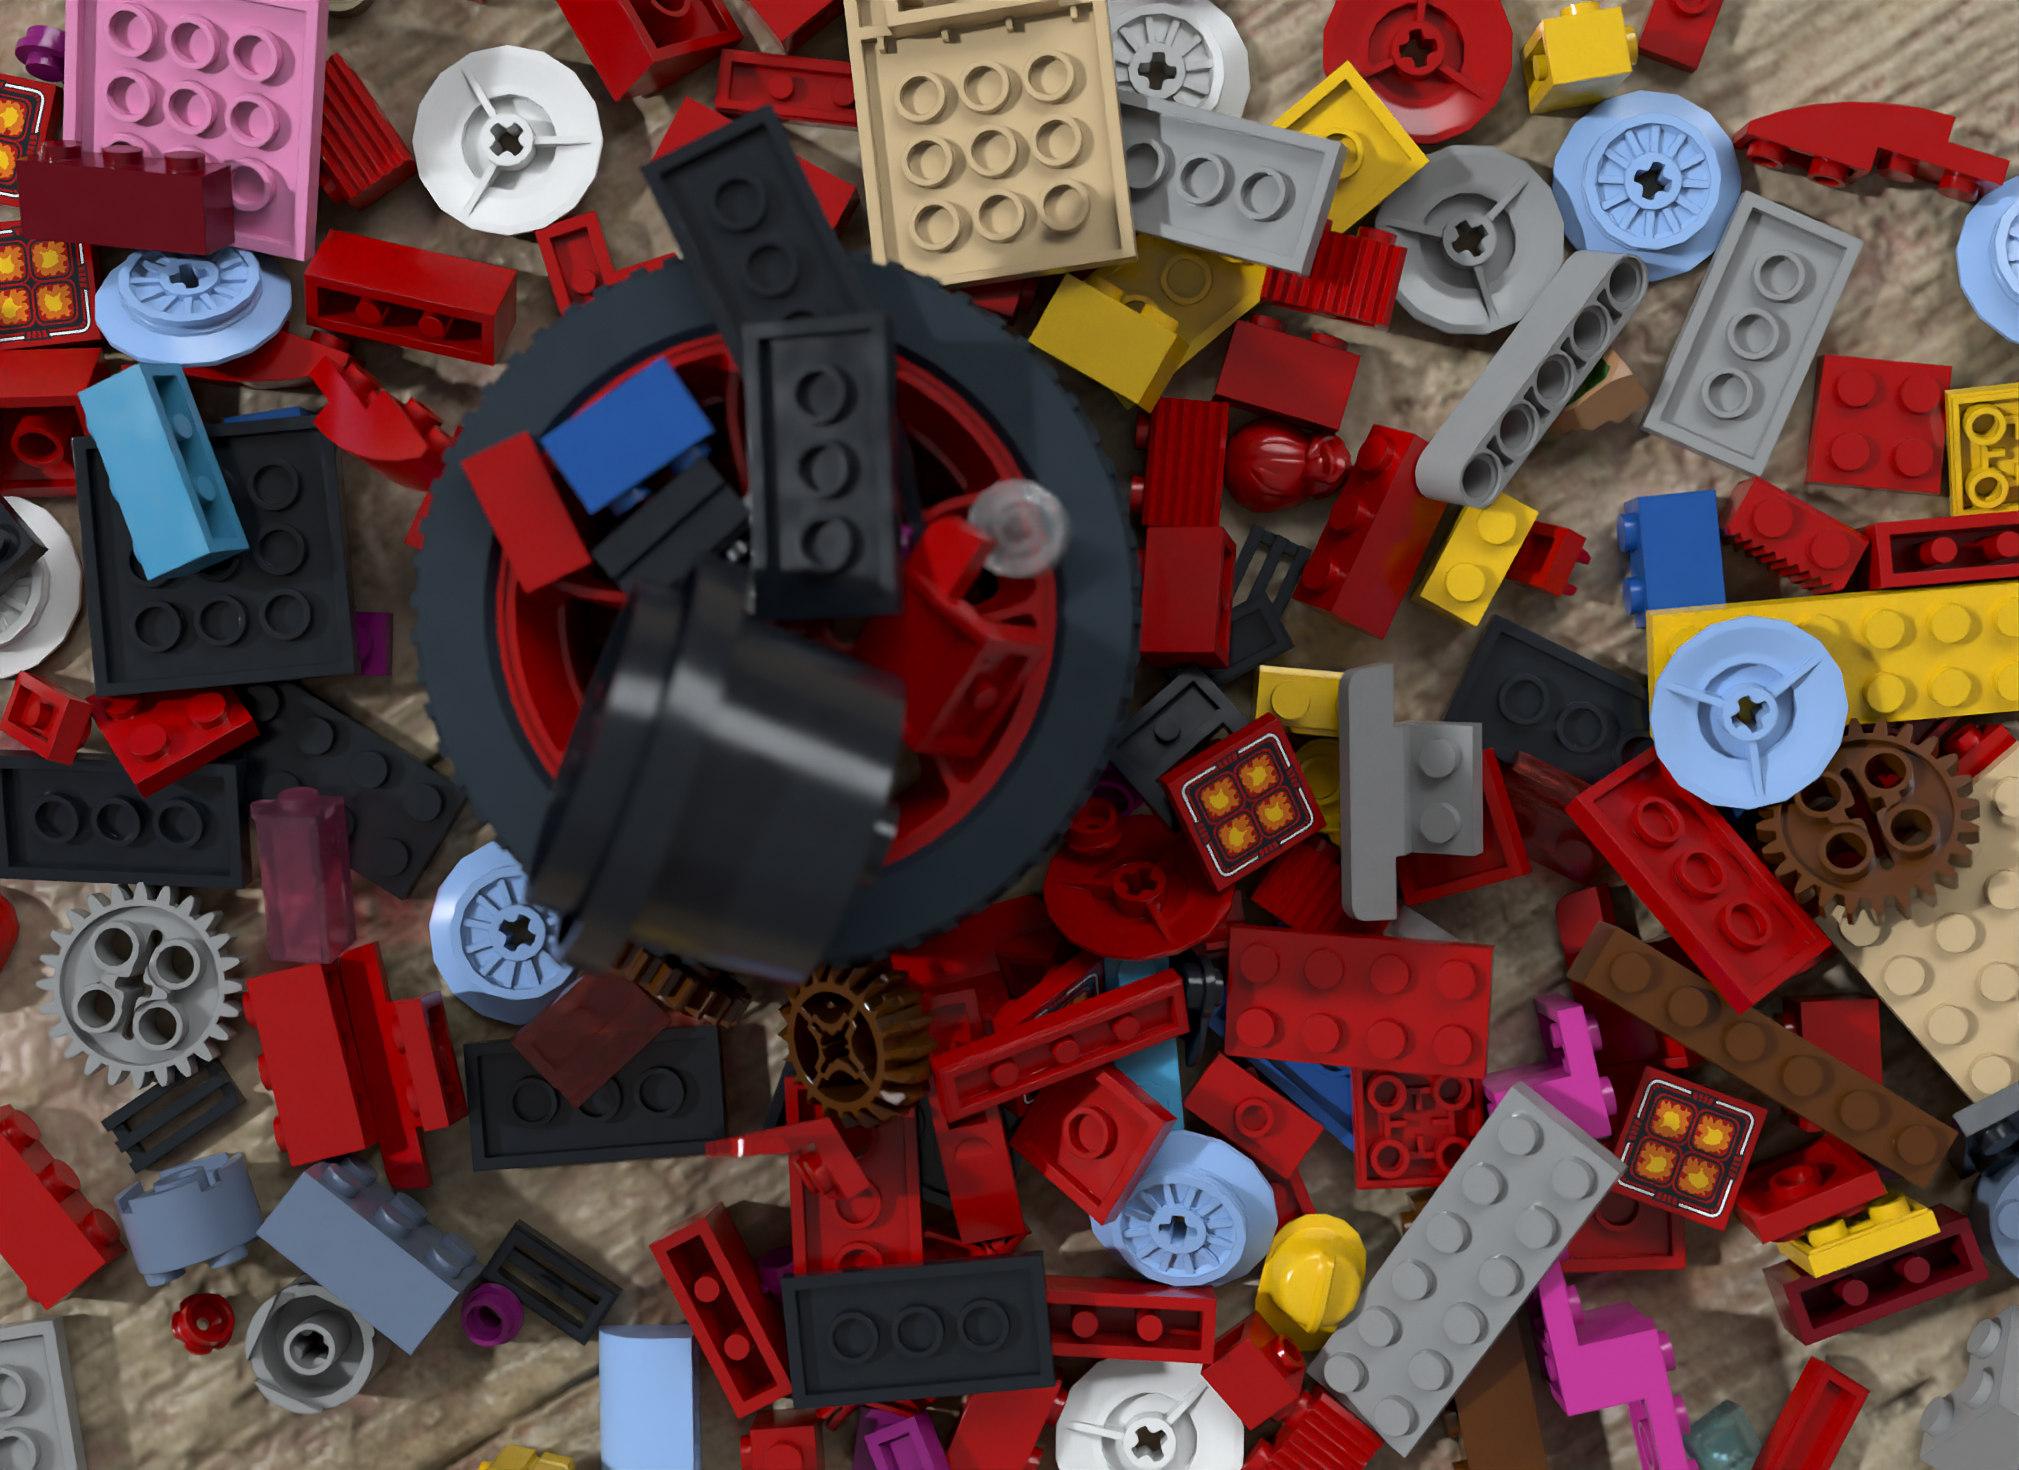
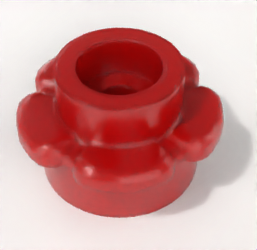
M1090 797L1085 806L1080 809L1072 820L1073 824L1062 836L1063 840L1069 842L1070 848L1073 851L1088 856H1098L1112 850L1121 842L1123 838L1121 830L1124 828V821L1117 814L1116 808L1111 802L1099 797Z
M217 1294L190 1295L180 1302L179 1312L177 1311L172 1315L171 1330L173 1336L177 1340H181L184 1343L185 1350L194 1355L204 1356L210 1354L212 1349L221 1350L231 1340L235 1324L234 1311L229 1302ZM198 1320H202L206 1323V1330H201L198 1328Z

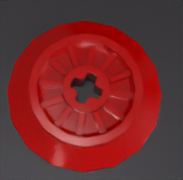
M1336 0L1323 29L1322 68L1327 78L1348 60L1416 145H1435L1470 131L1496 106L1512 71L1513 32L1500 0ZM1409 39H1416L1419 49H1430L1431 53L1425 58L1422 67H1415L1412 57L1402 58L1400 55L1408 45Z
M1138 814L1122 818L1124 828L1121 830L1123 836L1121 842L1115 848L1102 855L1088 856L1077 853L1070 848V844L1067 842L1050 861L1042 887L1049 920L1070 943L1103 958L1140 962L1177 955L1209 938L1228 916L1237 886L1236 881L1220 892L1211 887L1183 829L1173 836L1152 815Z

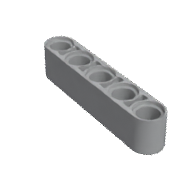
M1580 250L1574 252L1566 260L1421 453L1415 470L1416 485L1421 494L1428 499L1478 509L1489 506L1499 496L1642 303L1649 281L1646 265L1638 255Z

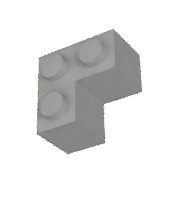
M2013 1303L1993 1319H1984L1976 1325L1967 1342V1350L1971 1355L1968 1374L1963 1384L1945 1397H1935L1922 1414L1920 1428L1924 1431L1919 1459L1937 1470H2019V1306Z

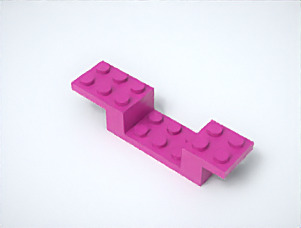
M1558 992L1533 998L1547 1060L1487 1073L1485 1080L1482 1079L1484 1124L1510 1088L1521 1080L1592 1138L1596 1139L1612 1135L1608 1116L1617 1114V1105L1609 1078L1607 1076L1599 1077L1593 1052L1602 1050V1039L1594 1014L1592 1012L1584 1013L1583 1005ZM1567 1247L1525 1302L1543 1384L1567 1416L1626 1404L1641 1470H1700L1694 1458H1686L1682 1436L1690 1434L1691 1428L1682 1397L1679 1394L1672 1396L1667 1372L1676 1370V1362L1667 1333L1665 1331L1658 1332L1650 1316L1645 1317L1629 1301L1583 1311L1575 1286L1573 1284L1567 1286L1561 1270L1560 1261L1569 1260V1250Z

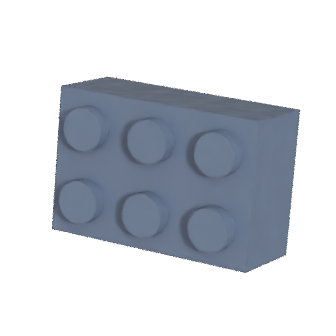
M348 1153L346 1156L339 1155L323 1159L300 1175L257 1230L256 1234L411 1355L440 1327L480 1276L485 1266L475 1259L478 1256V1252L466 1239L450 1231L445 1235L426 1220L428 1212L418 1201L402 1192L394 1195L376 1181L378 1177L377 1171L363 1158L353 1153Z

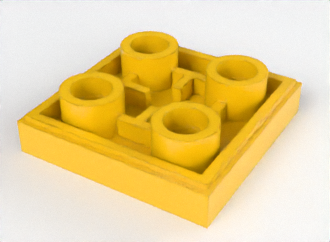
M2019 382L1945 390L1950 515L1961 516L2019 511Z
M1883 1183L1886 1194L1868 1201L1867 1207L1861 1212L1842 1218L1831 1216L1807 1226V1231L1802 1236L1788 1242L1776 1244L1781 1254L1813 1277L1818 1278L1940 1232L1933 1210L1889 1186L1885 1187Z

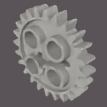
M138 882L134 895L128 884L111 886V901L102 892L87 896L88 907L91 913L82 908L70 909L66 912L67 918L74 930L62 928L51 931L50 936L62 949L60 952L40 956L39 960L47 966L54 968L55 971L53 977L36 981V987L54 992V1000L41 1006L39 1012L41 1014L59 1015L61 1022L54 1026L48 1035L50 1038L61 1037L67 1034L73 1041L65 1051L64 1057L66 1059L84 1053L89 1055L84 1071L86 1075L98 1073L106 1066H109L108 1085L114 1086L123 1083L131 1072L135 1089L150 1086L154 1074L162 1087L174 1083L177 1068L186 1077L199 1073L200 1071H198L195 1059L197 1056L210 1062L222 1055L219 1047L213 1040L214 1038L228 1041L237 1036L238 1033L225 1020L227 1017H238L245 1014L243 1005L232 999L233 993L247 989L246 980L235 978L233 969L246 963L248 957L246 955H229L227 947L238 938L239 934L237 931L218 934L215 928L224 915L221 910L213 911L203 916L199 914L203 902L202 895H190L180 904L179 886H164L157 897L155 885H144L143 882ZM118 929L125 931L130 936L133 944L132 954L127 961L120 959L114 953L112 947L113 936ZM159 930L162 933L161 944L155 948L154 932ZM179 946L187 949L194 960V970L188 979L180 976L174 970L172 963L173 954ZM143 973L144 982L153 986L152 994L145 996V987L136 983V976ZM101 990L108 993L115 1004V1014L110 1022L102 1019L95 1008V999ZM160 1008L170 1011L175 1017L177 1026L176 1033L172 1039L163 1037L157 1030L155 1019ZM133 1020L132 1030L134 1037L130 1039L126 1035V1029Z

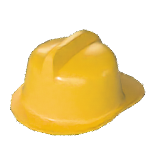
M1305 1214L1287 1222L1274 1235L1270 1250L1265 1257L1255 1297V1310L1261 1314L1278 1335L1285 1334L1290 1337L1300 1351H1315L1323 1348L1342 1320L1355 1309L1361 1295L1366 1274V1250L1359 1233L1345 1220L1332 1215Z

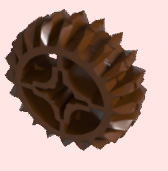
M890 957L855 964L848 968L834 970L832 965L818 967V970L815 973H810L797 988H786L789 1000L779 1008L781 1016L787 1022V1026L778 1033L783 1040L788 1042L789 1053L783 1060L792 1062L797 1072L793 1085H804L808 1090L807 1104L822 1106L824 1117H829L831 1120H840L845 1129L851 1127H864L866 1129L872 1126L877 1128L910 1113L911 1109L918 1106V1100H921L923 1095L931 1091L928 1079L933 1074L929 1054L940 1043L929 1035L927 1026L935 1017L924 1015L919 1004L924 992L910 990L908 987L909 971L893 970V963Z

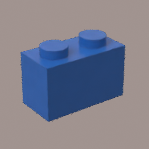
M661 357L540 441L591 514L601 513L609 507L614 516L618 517L652 494L645 482L669 466L675 476H678L699 456L702 455L705 458L712 453L705 441L718 433V431L670 361Z
M1715 490L1643 496L1624 502L1625 513L1618 514L1617 539L1620 550L1622 552L1629 551L1631 577H1625L1623 580V602L1627 615H1635L1636 628L1646 627V610L1725 604L1726 597Z

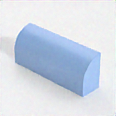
M599 1325L601 1470H702L700 1344L690 1325Z

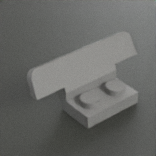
M1373 663L1346 670L1341 676L1338 685L1342 907L1347 916L1361 921L1397 919V856H1404L1412 852L1475 856L1483 852L1482 723L1414 720L1394 723L1393 663Z

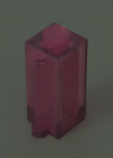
M311 787L290 788L281 791L276 800H258L250 804L251 818L255 820L267 925V935L264 937L266 951L270 952V960L331 964L357 941L344 799L341 796L318 795V790Z

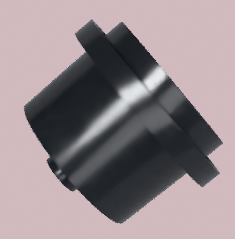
M700 550L691 558L674 589L639 577L621 607L588 686L549 796L525 880L523 903L558 915L552 943V961L596 977H602L614 964L627 939L787 989H795L800 986L812 972L828 946L855 885L859 884L869 888L875 882L893 842L900 806L898 801L887 798L898 756L905 719L906 684L903 676L743 614L747 594L748 573L747 569L739 564Z

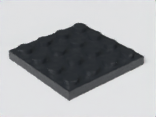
M317 415L204 425L250 549L190 576L148 581L143 566L135 556L133 539L120 505L111 492L110 478L96 441L92 436L72 437L96 697L107 698L362 674L341 448L324 436L312 422Z

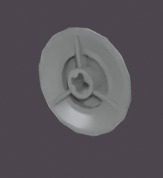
M1451 145L1425 155L1430 161L1429 164L1384 200L1375 218L1376 229L1396 234L1395 246L1408 248L1395 301L1414 320L1446 334L1486 335L1520 322L1557 274L1563 263L1564 221L1550 186L1526 161L1493 146ZM1457 228H1460L1466 235L1472 234L1475 231L1480 235L1482 241L1475 247L1477 257H1474L1468 250L1458 254L1453 249L1452 244L1459 237Z

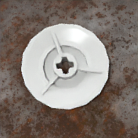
M1108 0L1118 89L1238 118L1242 117L1251 88L1248 52L1230 17L1209 0ZM1158 61L1164 63V73L1174 76V79H1165L1163 81L1161 90L1150 89L1149 79L1138 75V72H1148L1151 62Z
M505 45L471 52L439 74L419 104L412 143L419 178L441 210L472 230L510 237L546 228L577 208L597 177L604 139L597 104L574 71L545 52ZM506 132L514 138L519 136L518 140L523 149L516 156L509 151L502 153L503 147L498 140Z
M13 496L4 498L49 550L0 597V679L17 675L21 670L28 671L38 667L57 650L68 637L81 609L83 569L71 536L47 509L23 498Z
M1104 1358L1097 1361L1069 1390L1065 1406L1056 1424L1055 1460L1059 1470H1241L1244 1459V1425L1240 1418L1200 1374L1203 1364ZM1143 1426H1146L1152 1433L1162 1429L1164 1432L1159 1436L1161 1448L1154 1452L1147 1445L1136 1448L1135 1446L1139 1442L1137 1430Z

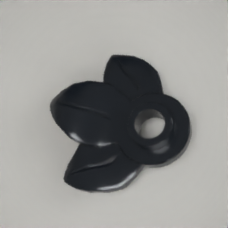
M1192 947L1177 955L1168 956L1169 968H1173L1183 981L1190 1032L1178 1037L1185 1042V1061L1187 1067H1193L1201 1060L1207 1042L1208 1019L1211 1017L1214 1007L1221 1005L1224 993L1223 978L1220 970L1213 968L1207 956L1196 955Z

